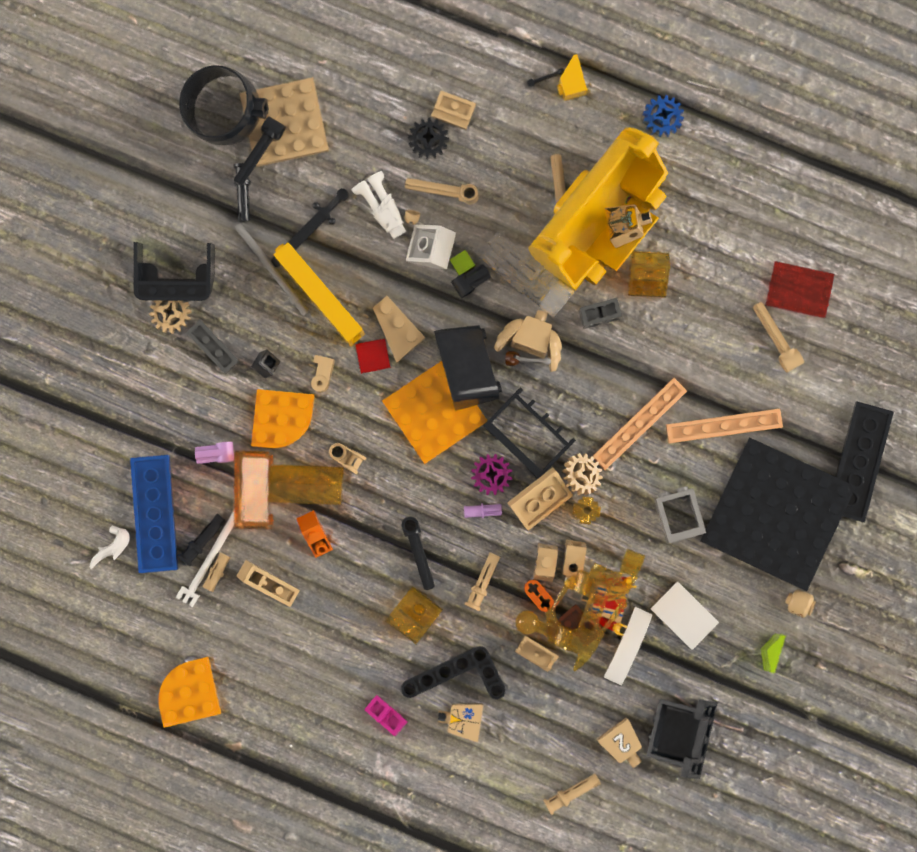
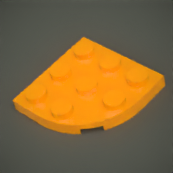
M257 389L251 446L283 448L300 439L310 426L315 395Z
M209 657L185 662L175 667L165 677L158 697L164 728L221 714Z

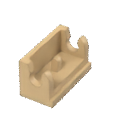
M526 635L515 650L516 653L547 672L551 670L552 665L559 657Z

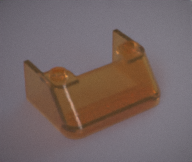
M235 450V529L272 530L270 525H273V514H270L268 510V471H270V467L274 466V457L271 452Z

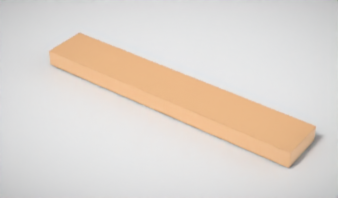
M673 378L593 455L594 460L599 462L598 465L605 471L673 406L687 390Z
M780 409L666 424L668 444L783 428Z

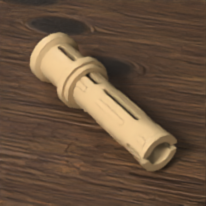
M489 552L475 586L471 587L472 592L464 605L480 611L481 602L484 596H487V586L501 557Z
M594 773L565 791L559 790L555 796L548 800L544 799L543 802L552 816L556 810L563 806L567 807L569 802L594 787L601 785Z

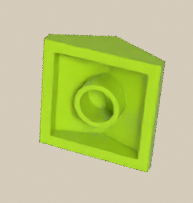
M775 633L760 649L765 671L775 674L785 635Z

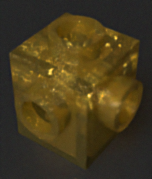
M582 496V500L578 499L577 503L573 504L572 515H575V519L580 520L579 523L591 525V521L594 522L596 518L600 517L601 506H598V502L594 501L593 497ZM586 506L590 507L591 512L589 514H586L584 512V508Z

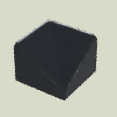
M266 349L258 354L251 367L262 377L267 378L274 374L281 361Z

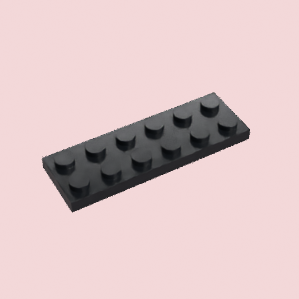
M858 401L855 402L835 476L856 486L842 516L844 518L865 523L894 411Z

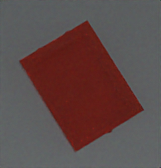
M775 261L765 306L825 319L835 274Z

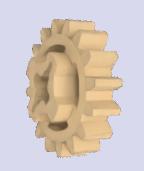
M154 301L156 305H150V308L154 310V312L149 313L151 317H154L151 322L153 324L158 323L156 325L158 330L163 327L162 332L167 333L169 330L171 334H174V329L181 332L182 325L187 327L185 321H191V318L187 316V314L192 313L190 309H187L190 306L188 302ZM178 303L181 305L183 313L178 310ZM167 311H174V315H167ZM158 313L163 316V323L160 321ZM180 320L178 323L172 325L173 322Z
M578 453L569 457V461L564 463L567 468L562 470L566 474L563 480L568 481L566 487L571 486V492L577 491L578 495H588L597 490L596 487L601 485L598 480L603 479L599 475L602 469L597 468L599 462L594 463V457L588 458L587 453L583 455Z

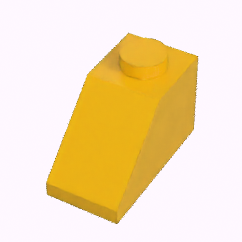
M577 54L573 55L557 85L559 95H563L564 101L585 96L587 93L586 83Z

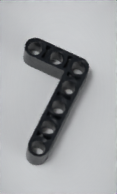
M476 646L406 680L401 686L403 696L412 698L476 667L491 698L501 699L504 697L506 690L488 650L483 646ZM479 649L483 650L486 654L483 660H477L474 656V653ZM458 659H467L468 666L463 669L457 666ZM446 666L450 669L451 673L448 677L440 675L439 670L441 667ZM486 667H491L494 670V674L490 678H486L483 675V670ZM424 675H430L433 678L431 685L423 684L422 677ZM408 683L415 686V692L412 694L406 693L404 689ZM494 685L502 687L500 695L492 694L491 688Z

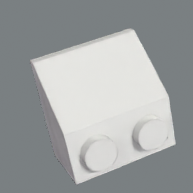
M414 225L406 261L436 269H447L456 232L438 225Z

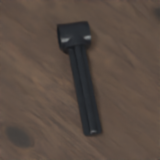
M270 116L266 118L261 127L263 135L234 178L237 184L244 185L270 143L278 141L282 137L286 129L285 125Z
M408 516L402 521V530L404 536H408L424 590H430L435 585L419 536L421 529L418 520L415 517ZM407 520H413L416 523L414 530L409 531L405 528L404 525Z

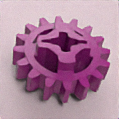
M487 454L485 460L479 457L480 463H474L477 468L471 469V472L475 473L471 480L477 481L474 487L480 486L479 492L481 493L483 490H486V495H489L490 491L497 495V490L503 493L502 487H509L506 481L512 480V477L508 476L512 470L506 468L509 466V462L504 464V457L498 460L497 454L493 458H490V455ZM493 462L498 463L503 469L494 467ZM486 463V470L479 473L480 468ZM489 466H491V470L494 473H497V475L494 476V484L492 483L491 478L486 476V474H488L490 470ZM504 476L503 482L497 486L498 478ZM486 480L490 483V487L483 485L481 481Z

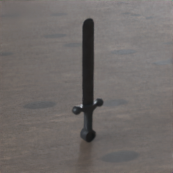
M339 189L337 196L325 208L320 207L318 202L313 203L312 207L317 209L318 212L288 241L295 250L326 219L330 225L336 223L335 218H331L330 212L341 201L348 199L347 190ZM275 257L271 259V263L275 267L281 266Z

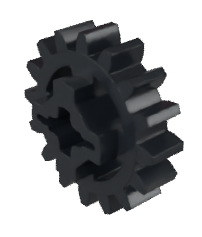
M422 118L421 124L415 122V129L410 128V133L413 135H408V140L412 141L409 143V147H414L413 153L419 152V158L426 155V160H429L431 155L436 159L437 153L443 155L442 148L447 149L445 143L449 142V138L445 137L448 135V130H443L444 124L438 125L437 119L433 123L431 118H428L427 122ZM433 128L436 129L440 133V135L436 134L433 131ZM428 132H430L431 139L427 146L426 139ZM418 144H422L424 149L420 148Z

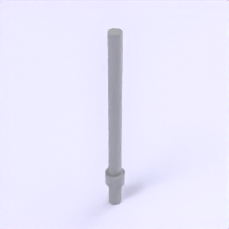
M241 223L238 224L235 229L288 295V300L291 304L295 305L303 316L309 314L310 311L301 301L300 295L293 291Z

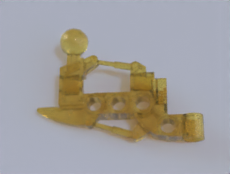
M627 549L619 573L595 562L590 572L578 570L577 575H572L565 580L556 601L546 612V623L539 621L538 616L534 612L526 610L517 615L515 620L516 628L519 632L526 635L535 632L547 636L548 643L578 654L573 667V671H577L591 658L604 637V632L616 620L622 610L627 607L628 600L626 594L629 593L634 585L646 555ZM622 575H630L632 581L628 583L624 582L622 580ZM603 585L607 592L604 594L599 593L597 586ZM568 589L589 597L578 629L575 628V630L560 625L561 623L558 622L554 611ZM615 600L619 606L610 616L605 626L601 628L599 622L607 601ZM593 603L598 604L600 610L595 612L591 609L590 605ZM584 622H591L594 628H585Z

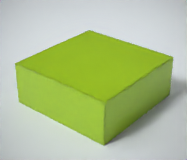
M466 250L449 259L458 275L466 273L475 267Z

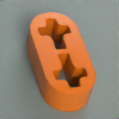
M537 580L526 582L524 591L538 609L543 612L552 610L554 600ZM530 583L538 585L536 588L540 593L538 596L534 592H528V585ZM540 596L545 600L550 599L549 608H542L540 606L542 604V601L539 599Z

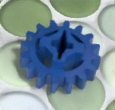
M659 95L657 101L652 98L650 104H646L645 109L648 111H643V116L646 117L643 119V123H648L647 130L653 129L652 135L658 132L659 137L663 133H665L666 137H669L670 131L675 134L676 128H681L682 124L680 122L684 120V117L680 115L683 114L684 110L678 109L681 104H675L674 97L670 101L668 100V95L664 99H661ZM657 106V112L651 115V111ZM663 113L664 116H667L666 119L662 116L660 117V114ZM676 118L675 122L670 126V120Z

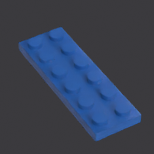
M170 455L130 458L138 572L149 573L178 570Z

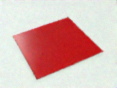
M385 338L355 344L361 374L391 368Z

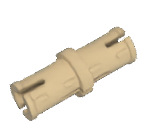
M221 552L219 553L215 564L209 569L210 573L202 586L203 588L214 592L220 577L224 575L223 572L231 557Z

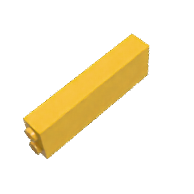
M288 242L279 245L275 249L276 253L273 254L278 263L349 346L354 345L365 335L361 326Z

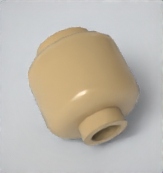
M797 589L793 594L789 593L785 603L788 604V611L804 618L812 614L816 601H814L812 594Z

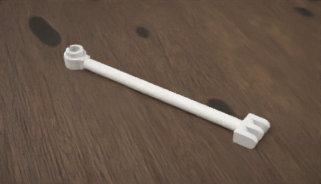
M258 475L248 477L246 482L247 488L189 588L182 586L176 596L177 599L180 600L183 594H186L183 602L187 603L191 597L193 599L189 606L193 607L200 597V595L195 593L196 589L255 490L261 488L263 484L261 477H258V479ZM254 479L258 480L257 486L252 485Z

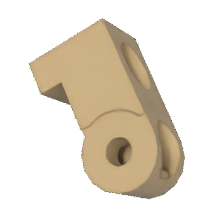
M315 355L313 363L318 364L316 376L311 381V386L316 392L323 393L329 387L335 360Z

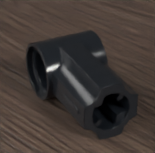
M481 264L467 274L459 275L451 283L460 298H464L471 294L476 287L492 277L486 266Z

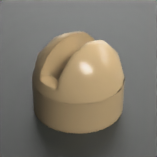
M406 210L404 215L405 222L409 224L410 221L412 225H415L419 221L420 213L414 210Z

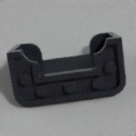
M480 325L434 331L455 411L500 399L499 393L502 392L500 382L495 381L484 340L487 339L485 329L480 328Z

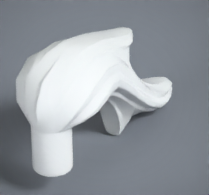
M113 525L110 527L109 532L117 536L110 545L98 547L99 552L92 558L90 569L108 556L113 555L115 560L130 541V535L126 529Z

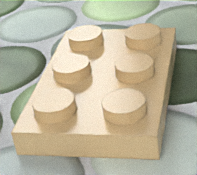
M552 467L507 502V504L529 531L570 499L573 494Z

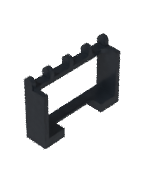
M520 387L483 427L496 440H499L538 479L576 440L572 438L568 443L559 434L563 430L562 426L555 431L545 421L549 416L548 413L541 417L531 408L536 402L534 399L527 404L519 396L523 391ZM515 399L565 446L543 470L539 469L492 424Z

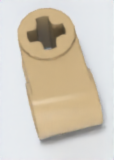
M340 443L333 444L329 449V455L333 460L356 475L362 461L367 459ZM335 447L343 449L341 457L333 456L332 451Z

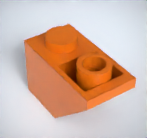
M314 510L296 518L301 533L315 558L333 550Z

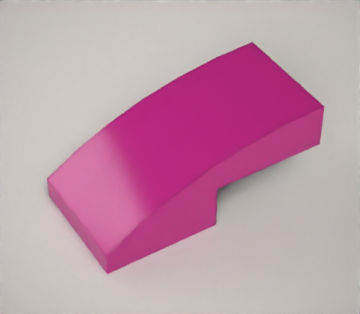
M378 695L364 709L393 736H396L408 722Z

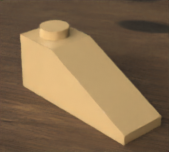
M245 560L236 576L242 582L291 607L300 591L248 560Z

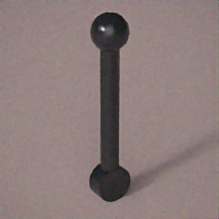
M560 68L558 71L541 78L529 79L528 86L533 87L535 83L562 75L565 70Z

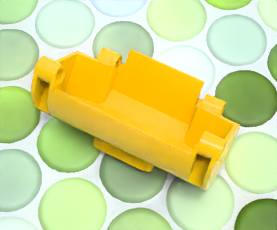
M631 127L624 128L591 171L584 170L580 173L556 203L554 217L528 248L534 259L572 293L578 289L584 280L597 285L606 273L605 266L617 271L659 219L650 212L652 223L642 225L644 234L642 237L617 248L610 241L605 208L636 205L640 214L649 212L651 209L657 210L666 198L665 193L658 188L668 174L656 150L659 144L651 135ZM630 195L631 198L626 204V199Z

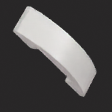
M634 607L627 623V628L624 631V636H622L613 659L610 661L604 678L619 685L623 684L653 614Z

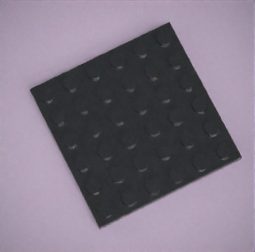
M749 437L708 523L706 533L703 534L700 542L807 592L856 486Z

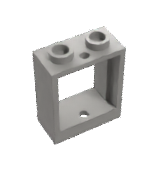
M687 486L676 489L677 493L671 495L669 491L658 494L659 498L654 499L667 544L706 533L693 488L689 490ZM689 495L698 527L671 535L662 502Z

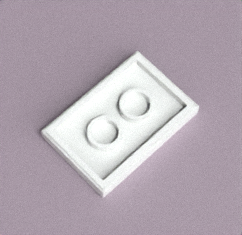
M678 581L650 608L691 650L719 623Z

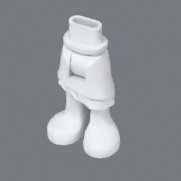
M380 171L367 178L379 196L380 204L371 192L366 180L358 183L351 190L356 195L361 194L364 196L373 210L374 218L395 239L405 233L406 230L402 225L404 222L401 219L394 199L391 198V194L387 195L382 185L384 174Z

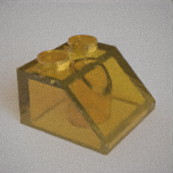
M412 586L392 611L386 622L417 645L443 609Z

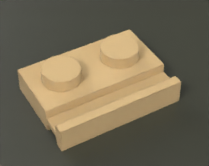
M440 91L431 117L467 130L476 103Z

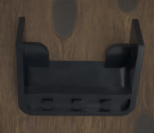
M134 242L133 292L136 298L145 301H205L210 298L215 277L214 244L207 243V264H201L197 267L196 279L158 278V269L154 264L143 263V244Z

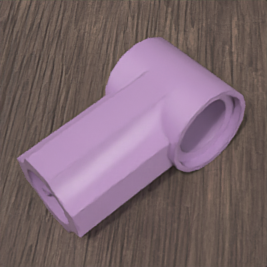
M221 442L211 446L195 447L197 464L233 462V442Z

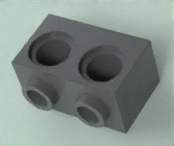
M617 298L584 306L578 311L583 329L616 321L622 317Z

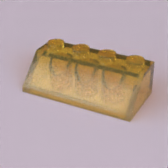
M267 464L263 502L342 506L344 467Z

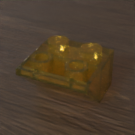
M632 251L629 264L628 296L666 297L670 272L669 253Z

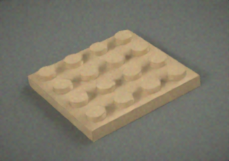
M313 77L256 89L259 98H266L268 100L269 110L266 118L270 116L286 126L282 137L278 141L270 143L256 167L329 151ZM246 92L239 93L243 113L247 103ZM259 118L257 126L249 135L251 150L254 149L263 135L261 127L266 119Z

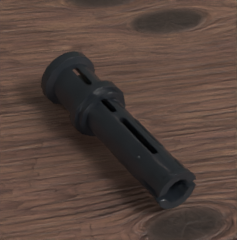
M236 163L233 165V168H235L236 175L244 163ZM248 177L243 186L234 181L235 186H237L239 222L250 221L249 186L251 180Z
M217 513L194 541H189L188 547L177 556L188 566H191V562L198 554L203 553V547L217 533L221 526L226 523V520Z

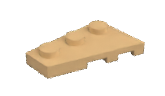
M388 296L373 307L396 363H398L420 344L425 337Z

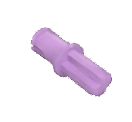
M481 503L478 506H464L465 518L482 517L483 519L485 516L502 515L501 504L483 505Z

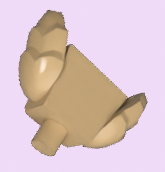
M537 310L534 318L526 316L525 319H515L506 324L503 331L497 336L494 349L499 352L512 341L510 347L542 359L545 358L547 353L551 359L549 369L550 372L556 371L558 363L561 361L560 351L562 344L558 334L551 330L552 325L545 322L548 314Z

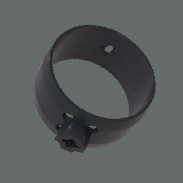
M219 65L207 66L193 73L185 82L179 98L180 114L188 129L200 139L214 145H233L243 141L253 132L259 118L266 119L269 110L268 100L266 98H259L254 85L249 79L235 69ZM225 76L239 78L244 85L247 97L246 109L240 122L232 130L222 135H204L200 131L195 119V104L198 95L208 83L217 78Z

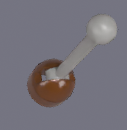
M507 351L505 355L506 366H516L520 361L541 362L546 365L551 363L549 357L544 359L520 357L519 353L515 351Z

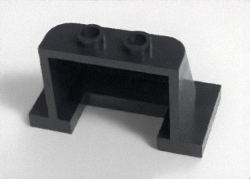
M660 699L657 712L653 716L654 726L653 730L649 733L648 741L650 743L646 756L681 766L680 777L700 779L718 703L698 699L696 708Z

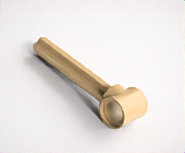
M554 154L550 157L556 203L566 192L562 156L560 154Z
M407 178L405 181V189L459 198V201L465 202L468 205L475 204L479 199L478 190L472 184H462L461 187L411 178ZM471 190L475 192L474 197H465V193L467 191Z
M759 302L754 305L753 310L781 354L778 359L784 371L788 373L804 364L802 355L796 348L791 349L764 304Z

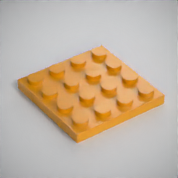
M442 361L382 400L424 464L488 421L477 405L455 411Z

